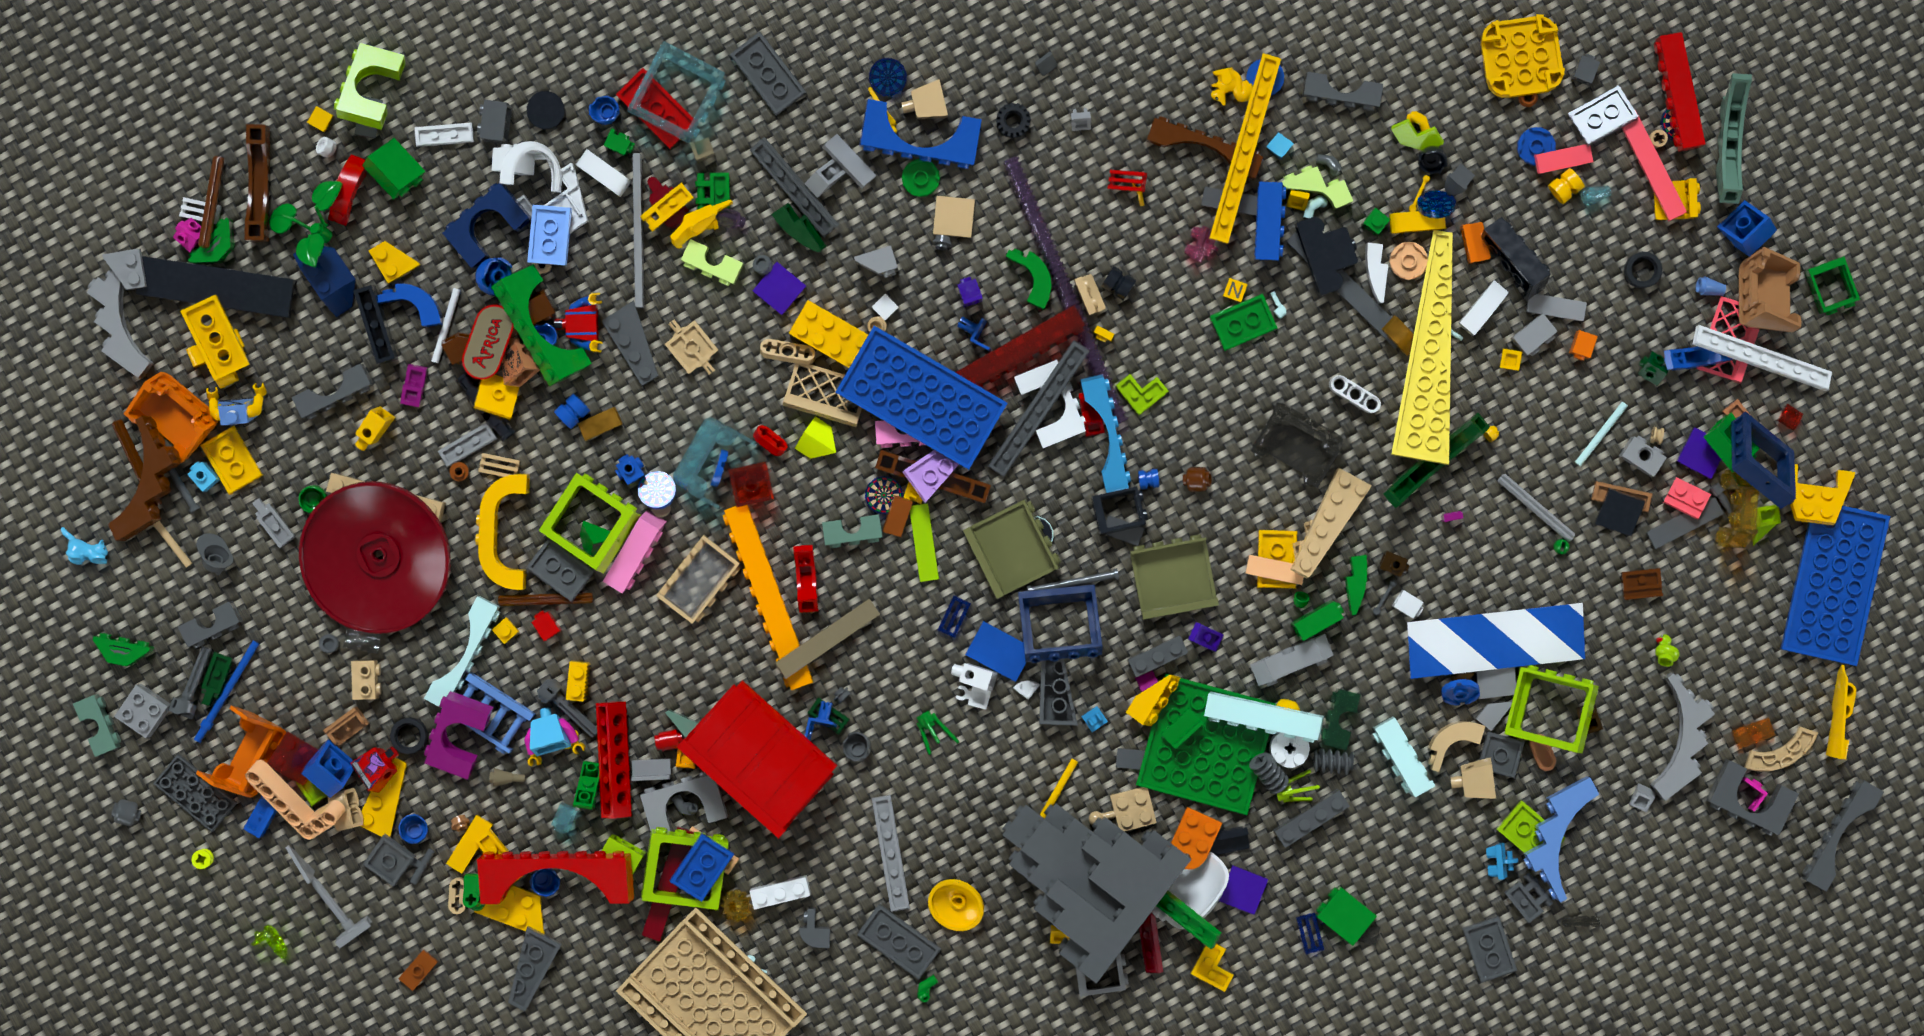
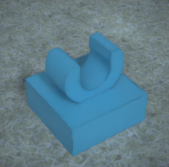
M1095 706L1081 716L1091 732H1094L1108 722L1098 706Z

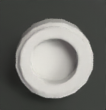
M322 137L316 145V152L323 157L329 158L335 153L337 144L328 137Z

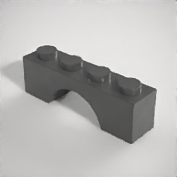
M1307 72L1302 97H1307L1306 100L1311 102H1318L1319 99L1325 100V103L1329 105H1337L1338 102L1344 103V107L1355 108L1357 105L1363 106V110L1374 111L1380 107L1383 84L1364 81L1356 91L1341 93L1330 85L1326 74Z
M360 363L343 372V383L336 393L329 396H321L308 389L291 398L301 418L311 420L319 416L318 412L324 409L326 412L336 407L335 404L340 401L345 403L352 400V395L358 392L361 395L370 391V387L374 384L364 364Z
M1335 789L1321 798L1314 806L1300 815L1285 821L1273 829V831L1286 848L1350 806L1340 790Z

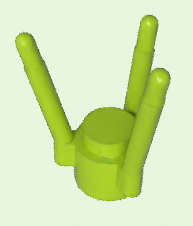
M1306 770L1290 778L1288 784L1311 773V770ZM1289 785L1282 792L1277 793L1278 802L1312 801V797H1293V794L1319 789L1320 786L1316 785L1292 790L1291 785Z

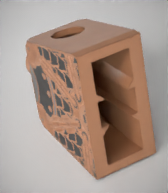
M511 338L509 340L510 348L505 352L502 360L504 385L521 387L540 369L534 362L527 347L520 343V339Z

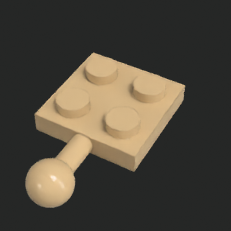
M1138 787L1109 795L1113 811L1105 813L1094 811L1088 818L1091 825L1094 824L1098 817L1101 819L1104 816L1107 819L1115 818L1117 826L1124 832L1157 823L1149 791L1145 787Z

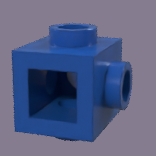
M627 454L618 459L619 463L616 465L618 469L615 471L620 480L624 479L627 485L645 476L642 470L644 465L639 457L635 458L634 455L629 457ZM629 465L632 466L631 472H628L627 467Z

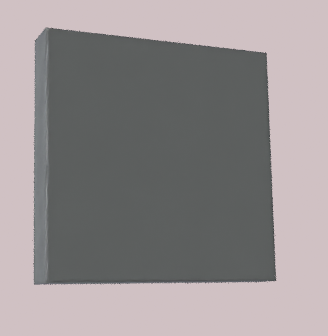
M1487 731L1479 760L1491 758L1493 773L1515 779L1525 742Z
M384 834L363 865L394 887L416 856L387 834Z

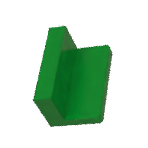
M1189 708L1161 735L1174 749H1177L1204 723Z

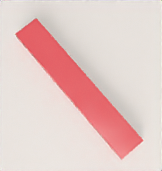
M1638 117L1637 120L1622 127V130L1668 221H1671L1686 214L1687 211L1647 131Z

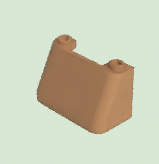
M1763 247L1741 263L1739 267V322L1741 325L1750 328L1795 332L1801 328V316L1796 313L1790 315V285L1800 278L1799 262Z

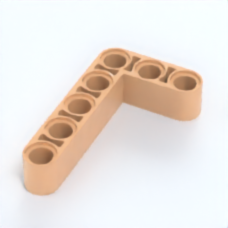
M257 760L245 774L246 780L307 840L315 838L334 826L345 812V806L337 800L329 802L314 812L265 761Z

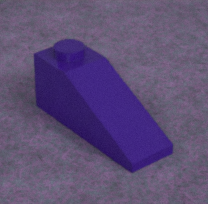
M971 277L961 279V283L957 284L964 308L983 302L976 279L972 280Z

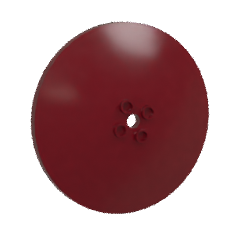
M377 481L358 482L334 491L325 497L311 512L303 527L299 543V564L302 578L316 604L338 623L365 633H391L417 623L439 602L450 575V547L439 519L419 497L402 487L390 483ZM376 550L383 552V559L376 558Z

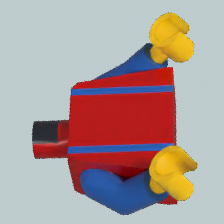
M591 293L589 296L580 298L571 304L569 310H565V319H555L554 326L555 330H566V337L570 338V342L578 348L582 347L584 350L601 353L602 350L597 349L598 344H603V342L599 341L598 306L595 304H601L602 301L596 300V296L600 295V293Z

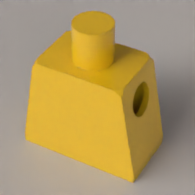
M381 406L371 409L355 433L359 437L355 446L365 451L368 445L377 443L396 417Z

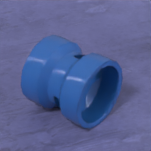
M1151 469L1148 473L1144 470L1138 471L1140 490L1146 489L1148 486L1153 488L1159 487L1157 469Z

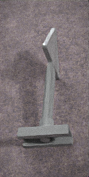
M289 845L285 847L306 883H312L314 889L342 923L341 926L345 931L336 937L335 941L339 949L371 926L370 923L372 921L368 915L354 924L351 918L345 915L321 882L314 877L315 870Z

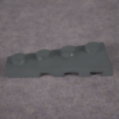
M633 300L603 319L602 323L643 386L659 375Z
M527 926L508 1001L509 1004L526 1011L562 943Z

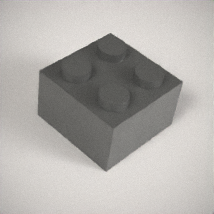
M484 100V104L480 105L479 111L482 121L478 123L477 135H480L479 138L487 143L508 144L512 106L507 102Z

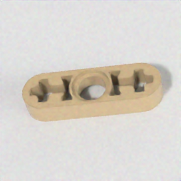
M765 339L760 344V353L764 358L801 365H810L815 360V350L811 346L774 339ZM768 346H771L770 351H766ZM789 348L793 351V354L786 356L782 351ZM805 353H809L808 358H804Z

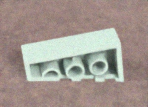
M1392 716L1373 727L1375 732L1372 734L1377 743H1382L1384 747L1382 752L1387 760L1391 759L1394 765L1391 768L1396 777L1400 776L1403 780L1401 786L1406 794L1410 793L1412 796L1417 797L1435 787L1433 781H1430L1426 776L1427 771L1420 761L1418 762L1415 750L1408 744V739L1395 717Z

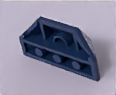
M324 246L316 267L304 264L297 257L296 252L293 254L300 270L336 318L353 307V290H355L356 279L335 248Z

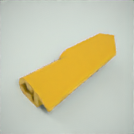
M1844 665L1840 666L1837 674L1832 702L1833 715L1826 750L1827 756L1838 759L1847 758L1849 740L1845 739L1846 718L1850 717L1853 713L1856 697V688L1852 683L1848 682Z

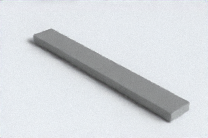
M633 153L635 307L644 308L643 220L640 218L643 214L641 153Z

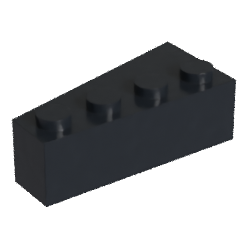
M1501 217L1486 227L1481 238L1493 255L1501 258L1500 262L1505 272H1511L1515 286L1517 288L1521 286L1525 292V295H1523L1525 300L1528 301L1534 295L1544 290L1551 275L1550 270L1546 264L1540 262L1535 251L1528 248L1523 237L1515 233L1511 223Z

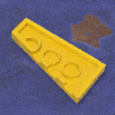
M397 757L393 760L397 767V772L381 792H370L361 811L363 815V825L361 827L381 837L384 834H387L389 837L392 836L401 787L406 772L407 762Z

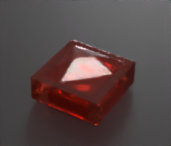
M1786 404L1777 421L1794 431L1803 413Z

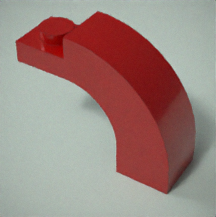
M351 154L343 166L337 181L343 184L336 200L329 208V220L344 226L349 222L354 197L367 174L366 169L362 166L365 159Z
M813 545L793 546L799 613L818 611V593Z

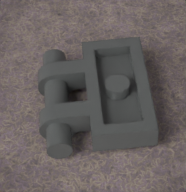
M1529 872L1524 876L1528 882L1525 886L1518 881L1504 892L1528 923L1544 912L1539 906L1541 903L1544 902L1547 907L1554 903L1550 899V894L1544 891L1538 884L1539 880ZM1531 889H1533L1538 895V897L1535 900L1529 893Z

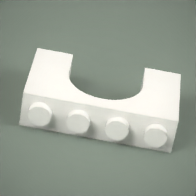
M1052 361L1015 376L1014 379L1020 394L1023 395L1041 388L1058 364V361ZM1070 381L1061 393L1065 401L1063 416L1057 422L1036 430L1042 448L1086 431L1084 428L1086 420L1084 416L1080 417L1078 413L1080 405L1077 398L1073 399L1070 393L1073 391Z

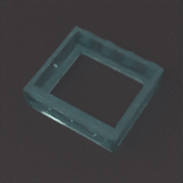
M663 41L629 104L627 112L690 143L691 139H696L700 132L698 128L700 122L704 123L709 115L706 112L708 107H713L715 104L717 90H722L726 82L724 79L725 72ZM665 59L711 82V86L688 129H683L640 106L642 99Z

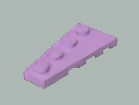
M933 450L905 469L903 474L923 502L926 503L959 464Z

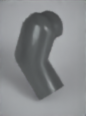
M1317 154L1316 164L1327 165L1332 176L1340 174L1342 167L1335 157Z
M680 794L671 798L679 813L685 815H695L697 813L698 806L693 803L684 802Z

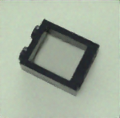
M1137 486L1095 495L1091 498L1100 536L1145 526V521L1148 520L1147 511L1142 509L1141 502H1144L1142 491H1138ZM1132 495L1138 521L1107 528L1101 501Z

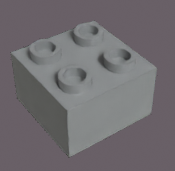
M137 684L114 717L143 737L149 738L152 737L169 712L170 703L143 684Z

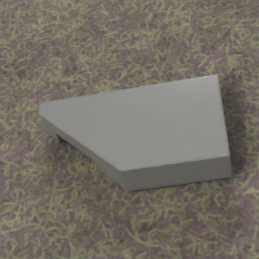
M1512 702L1487 704L1476 717V720L1492 731L1509 710Z

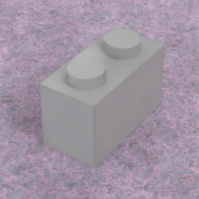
M1543 313L1510 339L1522 351L1524 356L1529 354L1533 356L1541 350L1539 348L1544 342L1548 344L1556 338L1554 334L1558 331Z

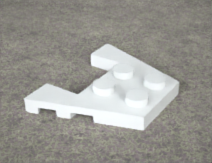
M573 163L561 169L562 181L567 190L544 205L572 208L570 234L588 222ZM523 195L517 200L532 217L533 206L526 195Z

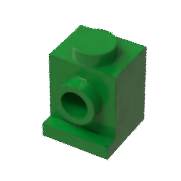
M611 128L604 147L627 157L628 153H632L635 143L629 140L630 137L619 132L616 135V130Z

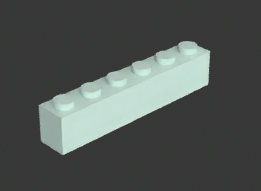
M1215 692L1208 694L1204 716L1209 717L1208 720L1220 722L1221 719L1227 721L1229 725L1238 726L1239 724H1244L1247 729L1251 730L1262 728L1269 734L1281 732L1284 733L1285 737L1295 738V736L1303 737V741L1314 743V740H1319L1324 716Z

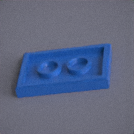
M985 621L982 622L965 654L1015 682L1026 664L1023 642Z
M701 833L669 881L702 902L734 856V853Z

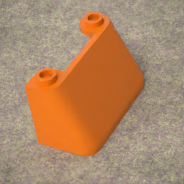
M159 372L146 380L124 412V415L134 424H137L136 419L141 416H151L157 423L158 432L174 444V448L179 452L182 463L192 455L218 423L217 420L210 416L209 407L165 372Z

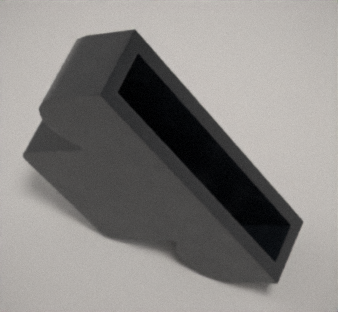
M1311 217L1296 222L1294 225L1318 296L1321 297L1339 290L1343 285V278L1336 271L1353 266L1358 262L1355 250H1357L1355 240L1350 238L1346 227L1323 233L1325 228L1324 222L1318 217Z

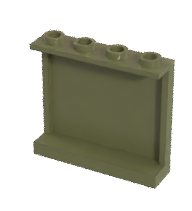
M1027 499L963 530L997 599L1060 568L1061 560L1057 553H1053L1051 546H1053L1048 535H1044L1042 531L1044 526L1040 518L1036 519L1033 513L1036 510L1032 502H1028Z
M1201 534L1193 535L1187 541L1177 538L1172 539L1171 544L1164 545L1163 541L1152 543L1150 548L1140 545L1133 547L1134 551H1130L1143 620L1219 605L1206 537L1202 538Z

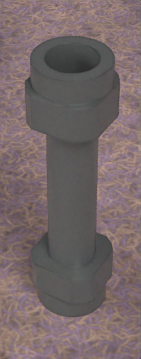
M1719 482L1709 488L1714 497L1717 496L1731 516L1730 520L1735 527L1745 521L1743 515L1740 512L1737 513L1723 493L1725 490Z

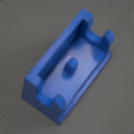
M262 795L247 823L244 825V830L257 838L264 836L277 813Z

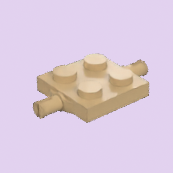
M675 319L672 320L673 324L670 322L668 325L675 334L672 339L665 343L666 347L688 374L699 367H703L708 375L712 374L715 369L708 361L711 356L719 351L695 320L682 328Z

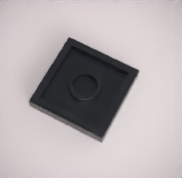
M1608 488L1595 519V524L1632 536L1645 505V500Z

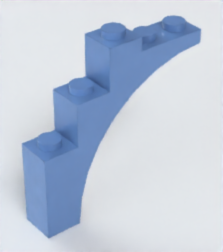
M1588 776L1546 797L1548 803H1546L1547 808L1551 814L1554 813L1555 815L1535 825L1537 829L1535 834L1538 840L1544 843L1524 853L1526 858L1523 860L1527 868L1535 872L1541 869L1539 874L1543 882L1549 884V894L1553 900L1556 899L1560 903L1567 899L1559 874V851L1562 838L1575 814L1587 802L1599 795L1593 781Z

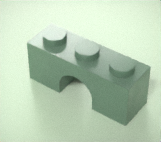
M880 514L860 517L861 527L854 534L847 533L844 530L842 520L822 522L825 545H829L830 548L841 547V543L848 542L849 546L859 545L860 540H868V543L879 542V538L883 537Z
M99 694L73 703L80 721L93 719L98 723V733L88 739L95 757L121 747L120 736L112 727L114 722L110 714L107 715L105 710L106 703L102 696L100 697Z

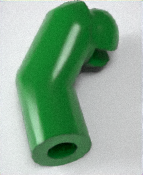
M935 975L919 983L917 997L921 1002H927L930 999V988L939 983Z

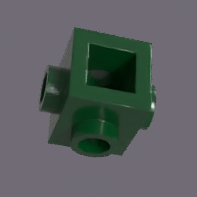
M1653 351L1648 357L1644 356L1639 362L1641 367L1638 374L1656 386L1659 385L1669 371L1667 370L1664 358Z

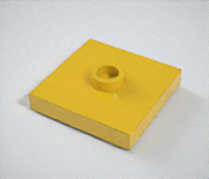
M498 375L480 381L473 408L511 419L519 387L504 385L503 377Z

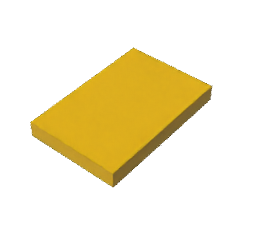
M235 426L230 427L200 445L229 495L263 476Z
M1258 530V557L1293 563L1295 560L1293 543L1297 542V531ZM1257 576L1258 588H1296L1295 583Z

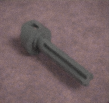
M202 646L185 690L182 693V698L173 697L168 711L181 714L191 720L193 719L198 706L194 705L191 701L212 649Z
M556 679L546 680L537 689L538 698L544 704L552 700L591 738L596 735L597 727L559 693L562 684Z

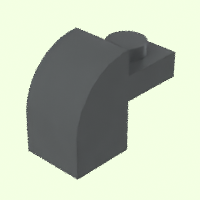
M808 907L807 912H804L803 920L804 923H807V926L799 927L801 938L811 947L830 948L831 927L815 926L816 907Z

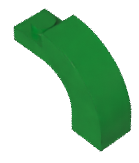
M1015 248L1013 251L1008 250L1005 258L1022 265L1032 275L1033 289L1027 302L1044 310L1051 293V277L1046 265L1031 251H1029L1027 257H1024V253Z

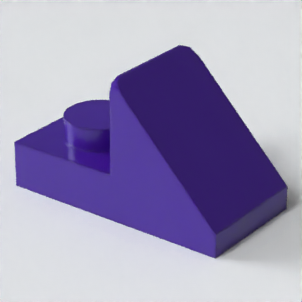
M1196 622L1188 640L1216 652L1224 634Z

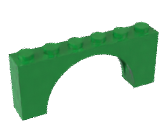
M533 264L500 279L491 287L550 387L583 371L592 363L582 347L575 350L558 348L547 342L535 329L529 314V298L533 289L543 282V279Z

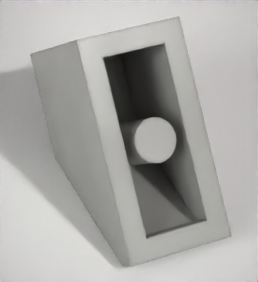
M832 159L815 171L805 185L818 198L841 179L846 172Z

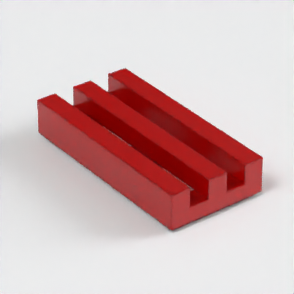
M1110 170L1111 177L1108 180L1110 185H1108L1107 189L1145 192L1147 173ZM1116 175L1142 177V180L1116 178ZM1115 182L1141 184V187L1117 186Z

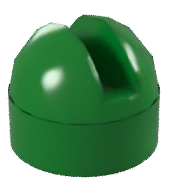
M1558 539L1555 541L1553 548L1556 553L1565 554L1569 551L1570 545L1567 540ZM1562 542H1565L1564 549L1562 552L1560 551Z
M1302 591L1296 592L1293 598L1294 605L1297 608L1307 606L1309 595Z

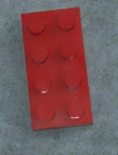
M644 68L616 94L670 150L698 123Z

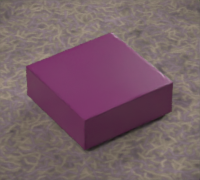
M1461 511L1441 515L1442 522L1463 518Z

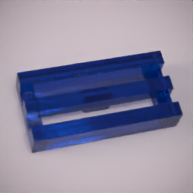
M953 595L938 630L955 638L971 603ZM956 600L959 603L947 629H944L943 626ZM962 604H964L966 606L955 627L954 632L952 633L950 632V629L955 621V618Z
M1315 912L1297 916L1296 919L1305 954L1324 950ZM1310 917H1312V921H1313V924H1314V928H1315V932H1316V936H1317V940H1318V944H1319L1318 947L1315 946V942H1314V938H1313V934H1312V930H1311V926H1310V922H1309V918H1310ZM1302 919H1305L1312 947L1310 949H1308L1307 941L1305 938L1301 922Z

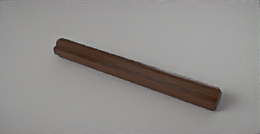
M215 156L212 160L198 243L199 247L208 248L211 242L224 165V158L220 156Z
M116 420L112 423V427L140 483L143 462L123 421ZM158 499L154 502V504L158 507L162 504V502L160 499Z
M579 593L573 602H570L561 594L498 596L499 606L593 602V593Z

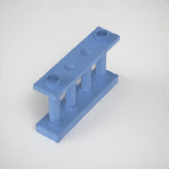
M469 673L465 679L469 682L467 684L468 688L463 696L470 698L474 691L479 688L485 692L482 703L489 705L491 700L494 701L496 699L501 702V707L486 731H481L468 725L465 726L495 744V749L503 754L506 752L511 753L513 748L508 746L523 721H531L536 713L476 674ZM513 710L517 713V718L503 740L500 741L492 736L506 712Z

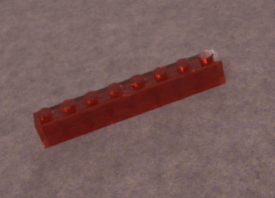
M1073 305L955 373L984 388L983 384L985 382H995L1001 378L999 374L1005 371L1007 374L1017 369V364L1021 362L1026 364L1034 359L1033 355L1038 352L1041 355L1051 350L1049 346L1052 344L1060 345L1067 341L1066 337L1073 333L1076 336L1083 332V327L1086 326V323L1076 305Z

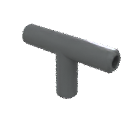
M428 849L422 861L416 858L412 861L411 865L417 868L410 879L412 884L416 885L435 853L434 850Z

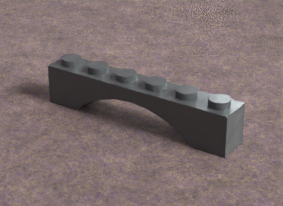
M1859 779L1853 783L1850 789L1852 791L1850 796L1845 798L1841 804L1842 810L1839 815L1836 814L1832 819L1831 829L1824 833L1820 848L1817 847L1812 855L1813 860L1803 870L1802 874L1804 875L1802 879L1826 892L1836 876L1835 853L1842 833L1854 819L1874 809L1884 791L1865 780Z

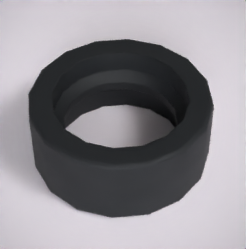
M1642 251L1633 254L1627 259L1624 265V275L1630 285L1644 289L1655 285L1662 276L1663 267L1656 255ZM1639 259H1647L1654 266V274L1648 281H1639L1633 276L1632 266Z
M412 717L401 719L391 729V744L400 753L414 754L426 745L428 740L427 728L419 719ZM410 724L418 728L420 740L417 745L406 747L398 740V732L404 725Z

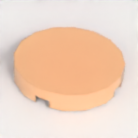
M1403 242L1391 252L1389 259L1390 268L1401 279H1416L1426 270L1428 257L1424 248L1419 244Z

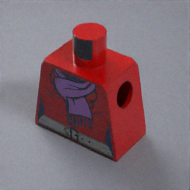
M375 747L350 764L368 791L379 793L397 772V767L393 760L399 754L393 747L386 751Z

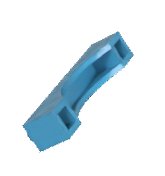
M1103 374L1080 379L1085 401L1100 414L1108 431V456L1101 471L1106 493L1129 488L1128 483L1131 482L1129 471L1125 472L1124 468L1127 460L1125 453H1121L1120 446L1123 445L1121 434L1117 435L1116 427H1119L1117 416H1113L1111 411L1115 407L1113 398H1109L1107 393L1108 390H1111L1109 381L1104 379Z

